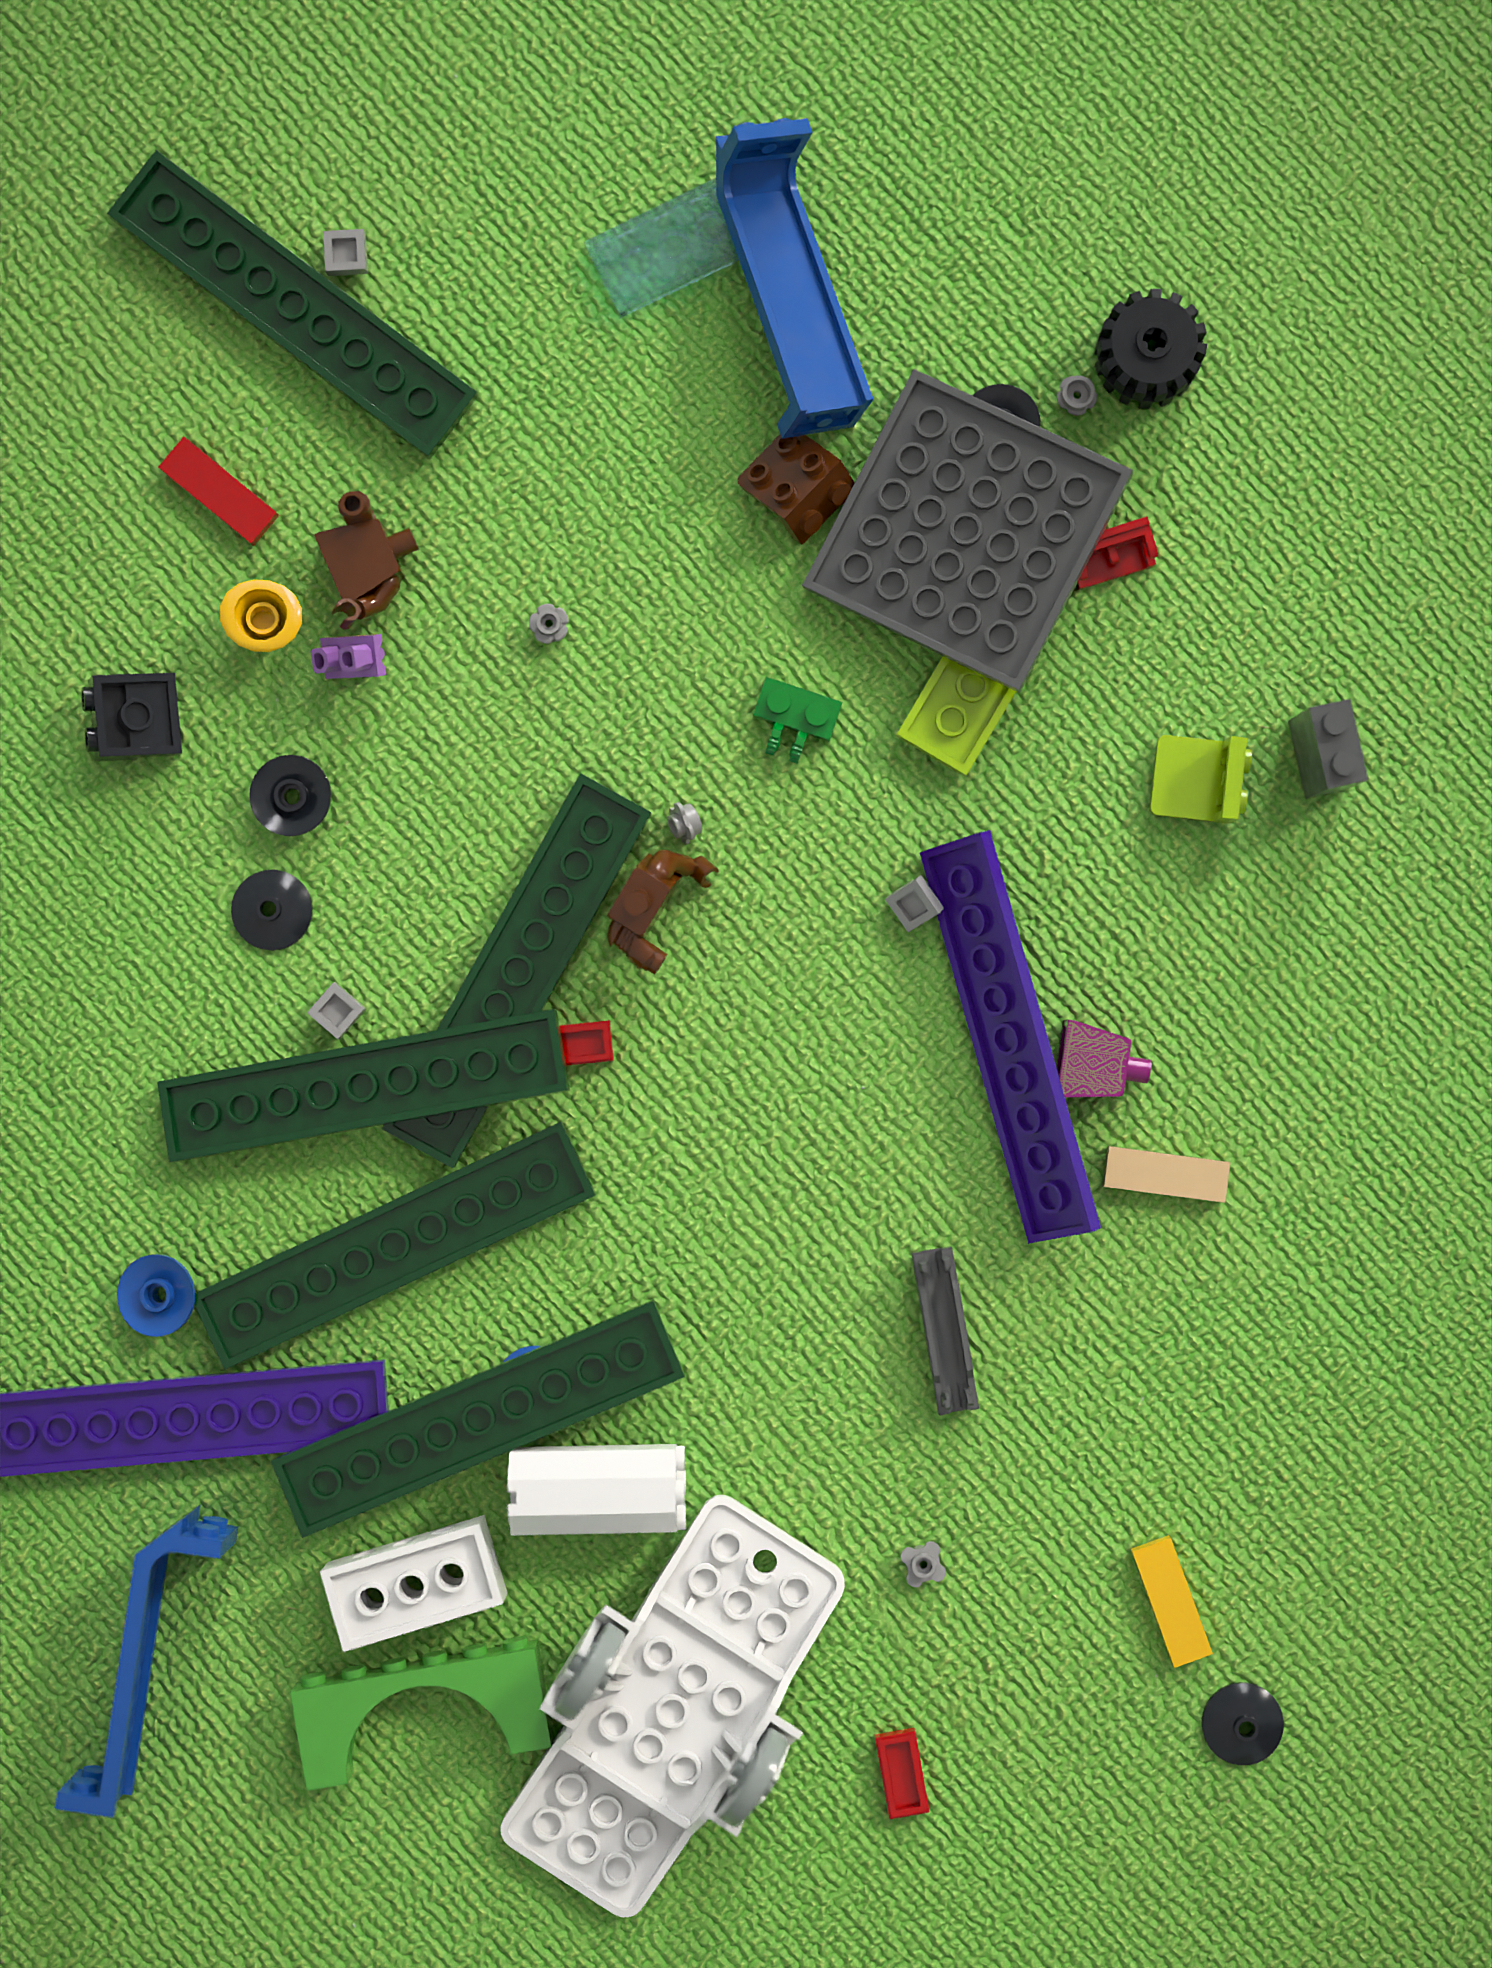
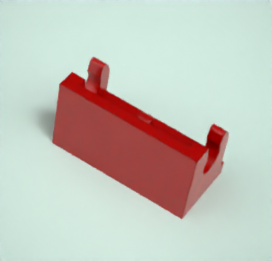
M1148 516L1104 530L1076 584L1078 591L1155 567V558L1158 557V551L1150 529Z

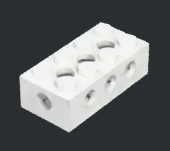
M485 1515L329 1561L320 1571L343 1652L501 1605L508 1594ZM449 1563L457 1564L463 1570L464 1576L461 1578L449 1576L445 1570V1565ZM406 1576H417L422 1580L424 1588L421 1590L410 1588L406 1582ZM374 1587L379 1589L384 1596V1601L377 1602L370 1599L366 1588Z

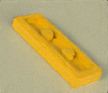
M1168 1535L1130 1549L1173 1667L1176 1668L1212 1655L1211 1647L1171 1537Z

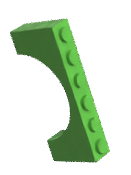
M517 1636L504 1640L502 1642L503 1646L487 1648L485 1643H478L462 1648V1653L446 1655V1651L439 1650L422 1655V1660L406 1663V1659L403 1657L393 1658L382 1662L380 1668L366 1670L365 1665H354L342 1669L340 1675L325 1677L324 1672H314L300 1677L301 1682L295 1684L290 1691L306 1790L348 1784L354 1773L353 1747L361 1721L385 1698L413 1687H446L462 1692L478 1701L493 1715L506 1737L511 1755L551 1748L554 1740L552 1719L550 1715L540 1709L547 1695L538 1639L527 1641L526 1636Z

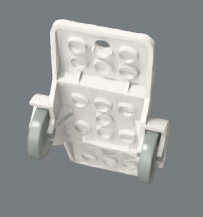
M716 1495L709 1498L652 1584L648 1595L632 1620L630 1621L605 1605L588 1626L560 1670L540 1709L564 1724V1726L558 1731L554 1737L552 1747L547 1748L506 1812L501 1824V1836L504 1842L612 1914L619 1917H631L643 1908L688 1840L708 1818L737 1837L745 1819L755 1806L764 1802L766 1796L773 1788L780 1775L790 1745L794 1741L799 1740L803 1734L802 1731L778 1717L775 1713L780 1706L791 1679L843 1594L845 1584L841 1570L834 1563L732 1497ZM769 1550L775 1554L777 1564L772 1571L760 1572L754 1567L753 1558L757 1552Z

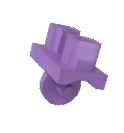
M381 634L320 638L321 647L311 650L313 671L315 673H325L326 679L387 675L386 667L382 663L385 652L383 648H380L382 644Z

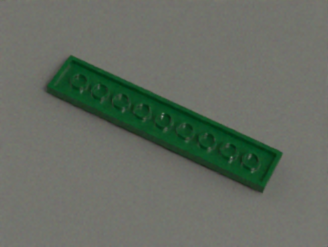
M155 150L107 212L110 219L428 459L432 458L478 398L477 391L157 150Z
M579 774L437 1030L534 1013L544 1009L652 815L650 811L587 776ZM489 1106L385 1124L382 1130L445 1165L455 1168Z
M556 1009L157 1082L169 1162H180L570 1091Z
M561 1121L195 1293L194 1305L225 1370L595 1196L596 1193Z
M653 1299L274 1458L271 1464L301 1537L304 1538L685 1377V1374Z

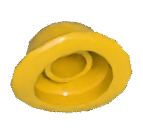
M253 579L237 584L226 593L220 604V622L226 635L238 646L253 652H271L283 648L296 637L302 624V608L295 594L285 586L270 580Z

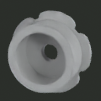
M1070 376L1061 382V390L1057 393V401L1061 408L1068 410L1069 414L1082 415L1086 412V409H1091L1095 405L1097 393L1090 379L1084 376ZM1073 393H1080V398L1075 399Z
M543 604L537 608L535 614L530 616L529 628L535 633V638L539 642L550 644L554 641H561L568 632L566 624L569 622V618L562 608H555L553 604ZM547 620H551L553 622V625L551 627H547L545 625Z

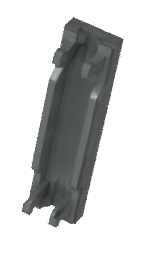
M952 1246L912 1252L911 1256L938 1415L961 1410L979 1409Z

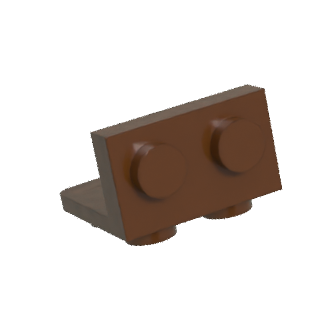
M780 434L744 470L737 480L739 486L745 492L778 516L791 537L801 545L816 533L822 524L845 503L855 483L842 461L807 435L782 439Z

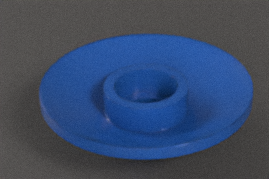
M153 1254L141 1257L132 1262L120 1278L117 1289L119 1310L127 1324L135 1331L152 1337L169 1335L180 1329L191 1316L195 1304L193 1280L186 1268L169 1256ZM160 1287H163L166 1291L165 1301H162L158 1296Z

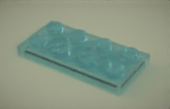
M716 178L584 241L585 248L620 318L739 261L716 196Z

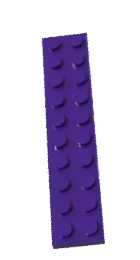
M990 830L979 832L919 852L928 885L944 907L937 915L1028 1244L1090 1233L1101 1229Z
M385 1359L0 1392V1477L291 1452L389 1411Z

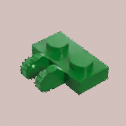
M766 677L753 714L755 718L774 724L765 753L774 756L775 752L778 751L781 742L780 736L783 727L798 732L796 741L792 744L789 753V761L798 764L807 735L830 742L843 702Z

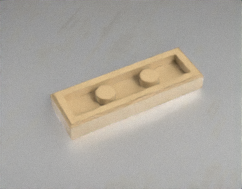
M1107 1146L1102 1186L1225 1203L1230 1162Z

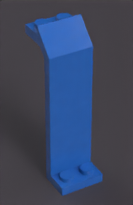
M782 118L774 122L760 124L744 122L733 126L729 135L716 136V196L790 403L777 423L782 439L854 427L874 400L796 183L797 160L813 133L807 118L797 120Z
M201 1504L135 1555L104 1767L88 1765L83 1767V1769H78L57 1792L55 1809L114 1817L117 1801L123 1794L132 1795L134 1792L169 1553L178 1552L220 1558L237 1540L239 1526L227 1525L228 1520L226 1518L205 1516L203 1521H199Z

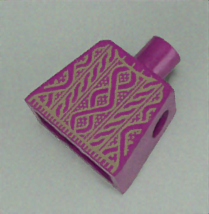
M1063 1020L1056 1068L1065 1097L1123 1096L1126 1081L1148 1083L1151 1073V1060L1130 1057L1131 1039L1075 1020Z

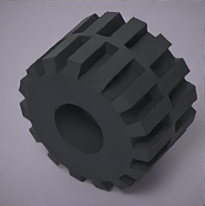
M1150 289L1147 297H1142L1139 290L1129 294L1126 303L1123 304L1119 301L1112 308L1108 319H1105L1095 346L1094 355H1097L1098 358L1095 369L1097 377L1100 375L1105 377L1104 389L1109 394L1114 389L1119 392L1121 396L1118 402L1126 406L1129 405L1131 400L1139 401L1138 409H1150L1154 402H1158L1160 407L1170 404L1174 396L1180 397L1188 389L1202 366L1201 362L1207 351V344L1203 343L1207 333L1204 322L1196 323L1195 318L1199 312L1193 304L1186 309L1179 305L1183 296L1175 292L1172 293L1170 299L1161 298L1162 289ZM1150 339L1157 342L1154 352L1147 349Z

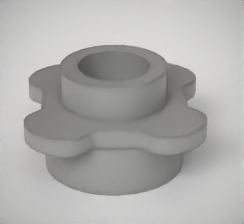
M680 802L674 803V807L669 809L668 825L673 836L677 839L680 838L682 843L687 845L690 843V840L695 839L696 835L702 833L701 820L697 811L690 803L683 806Z
M928 1541L925 1545H918L914 1548L906 1547L901 1552V1560L906 1564L908 1570L906 1580L910 1586L919 1587L925 1581L934 1580L939 1582L944 1579L946 1569L940 1564L938 1557L940 1547L937 1543ZM921 1561L927 1562V1566L925 1568H921L919 1566V1563Z

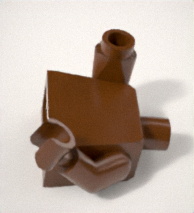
M360 491L347 492L338 502L339 512L347 526L314 534L342 598L337 602L331 614L344 612L348 615V618L344 619L340 624V627L344 630L352 627L356 619L362 620L386 610L400 589V581L405 578L398 559L419 550L410 527L388 536L380 520L376 519L371 509L369 498Z
M660 850L654 855L649 853L635 867L608 912L607 917L612 920L607 936L610 947L615 945L626 954L627 958L639 970L643 969L655 975L668 954L645 939L683 876H690L700 886L708 888L711 886V883L706 879V876L713 871L718 873L719 869L704 856H698L693 859L669 850Z

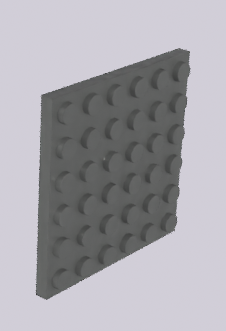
M913 369L802 586L809 592L1020 693L1132 478L1133 470Z

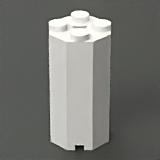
M677 1444L515 1448L509 1453L508 1492H510L511 1504H508L511 1535L656 1533L686 1530L685 1447L677 1446Z

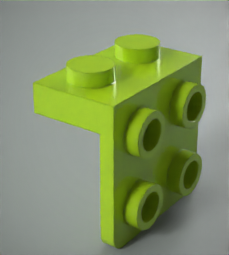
M1173 735L1161 736L1156 744L1150 812L1155 816L1230 824L1239 820V814L1245 813L1248 799L1247 790L1242 789L1243 774L1249 773L1252 762V750L1246 749L1247 738L1230 736L1224 741Z

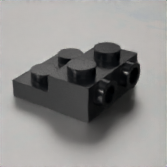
M175 673L92 675L88 680V687H82V709L84 712L91 711L92 727L85 728V746L87 752H94L95 761L136 760L138 757L179 756L182 754Z

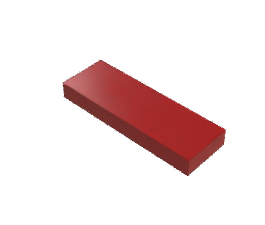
M184 436L158 466L162 472L253 546L279 517L275 510Z

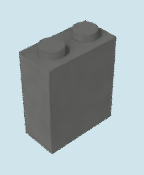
M1350 699L1310 707L1288 720L1305 799L1345 791L1369 780Z

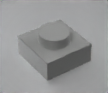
M364 229L323 231L325 272L328 276L368 274L366 233Z
M922 875L892 892L885 899L907 932L938 915L944 909Z
M333 982L307 1013L335 1038L340 1040L365 1012L366 1008L338 983Z

